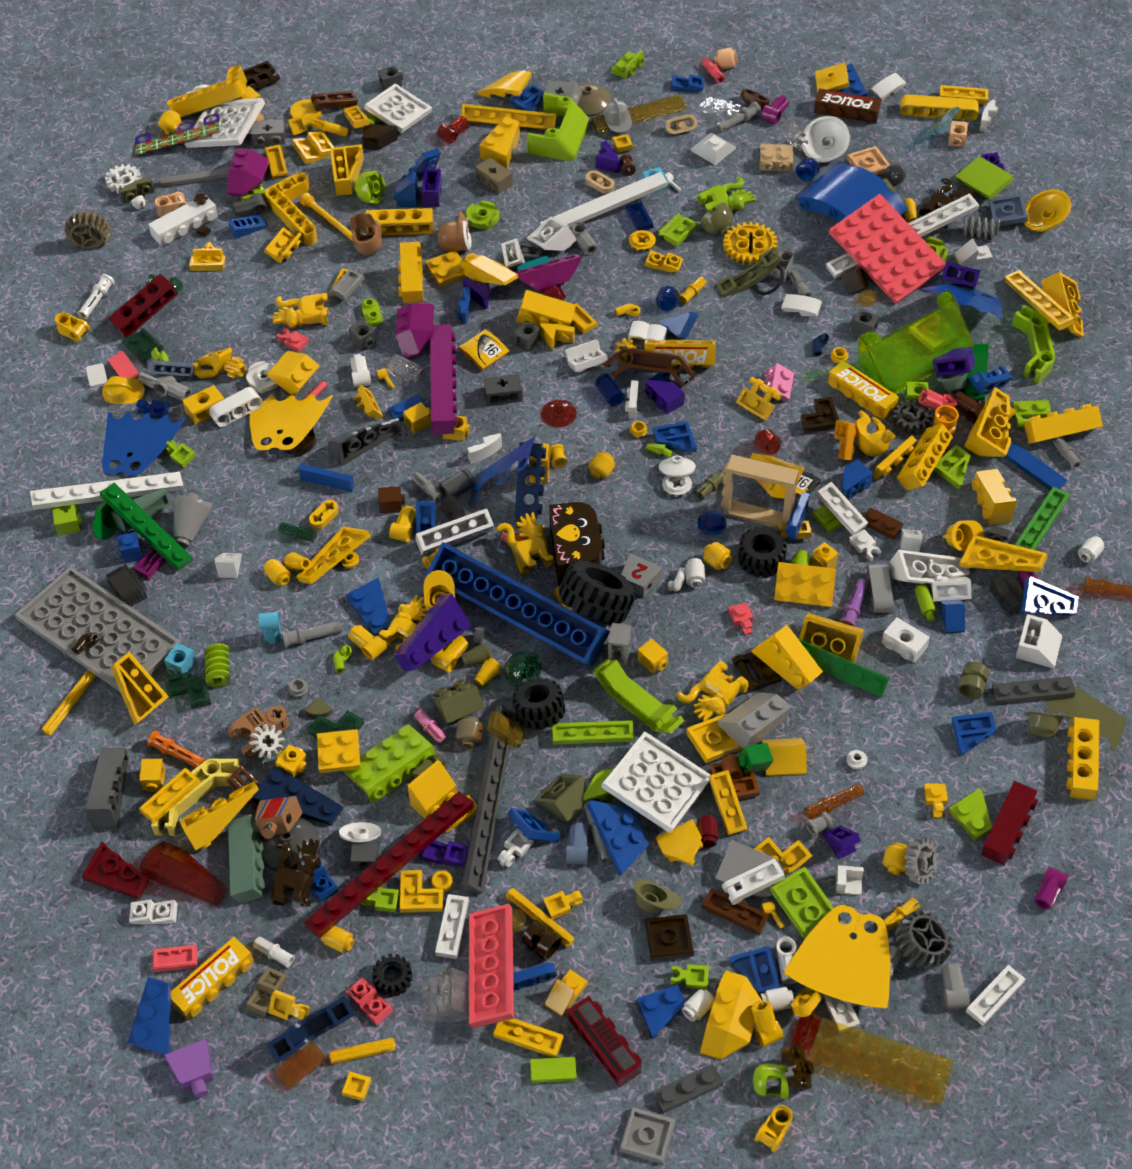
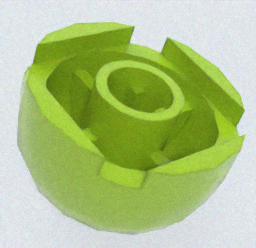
M376 170L363 172L358 176L354 188L358 198L367 204L381 203L384 198L380 197L386 189L383 176L378 174Z

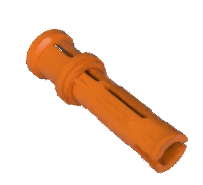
M156 730L151 733L147 740L148 747L160 750L163 755L170 754L194 768H197L206 761V759L175 744L174 739H167L160 735V732Z

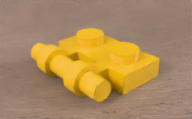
M751 377L749 383L753 387L751 390L744 387L736 403L767 421L776 406L770 402L771 399L780 400L782 394L778 393L774 387L765 385L761 379ZM759 390L766 393L764 398L757 394Z

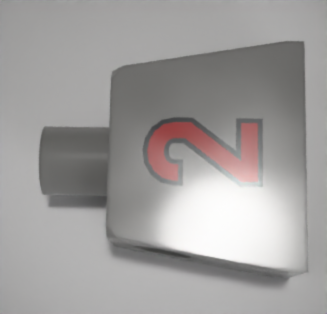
M630 553L621 575L632 583L638 596L645 597L662 579L663 567Z

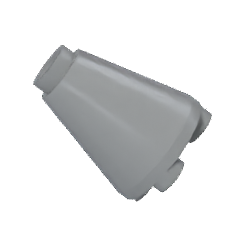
M188 493V496L176 495L174 501L173 538L181 547H189V544L194 540L212 508V503L199 499V496L194 493Z

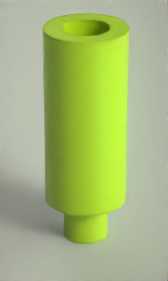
M925 584L919 585L914 591L922 615L927 617L929 622L934 621L936 609L929 588Z

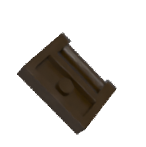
M752 652L745 655H737L732 659L733 664L739 668L743 677L748 681L749 692L781 682V676ZM749 662L759 681L753 679L745 663Z

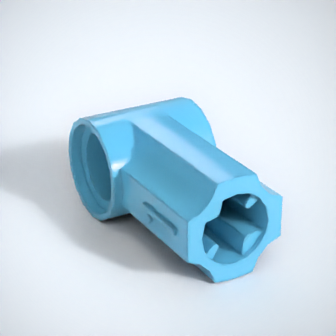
M279 612L259 613V629L263 631L265 641L269 642V644H277L281 640Z

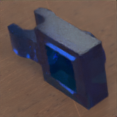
M138 400L136 407H139L137 412L149 413L150 418L161 419L168 414L170 402L152 400L151 404H149L145 400Z

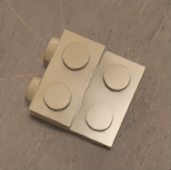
M760 144V170L792 172L793 145Z

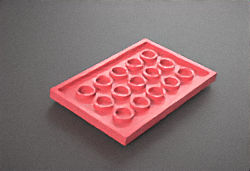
M881 194L830 228L828 232L895 304L901 302L941 273L946 265L938 254Z

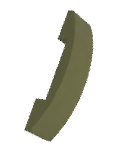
M775 247L761 254L760 261L734 278L729 275L718 282L716 285L723 297L740 293L768 276L782 260Z

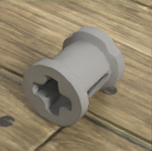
M824 811L819 817L813 820H806V826L810 834L816 837L818 833L826 829H832L833 822L829 814Z

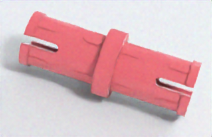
M709 57L704 58L701 64L707 70L708 75L712 76L718 84L720 81L724 82L725 76L720 72L719 67Z

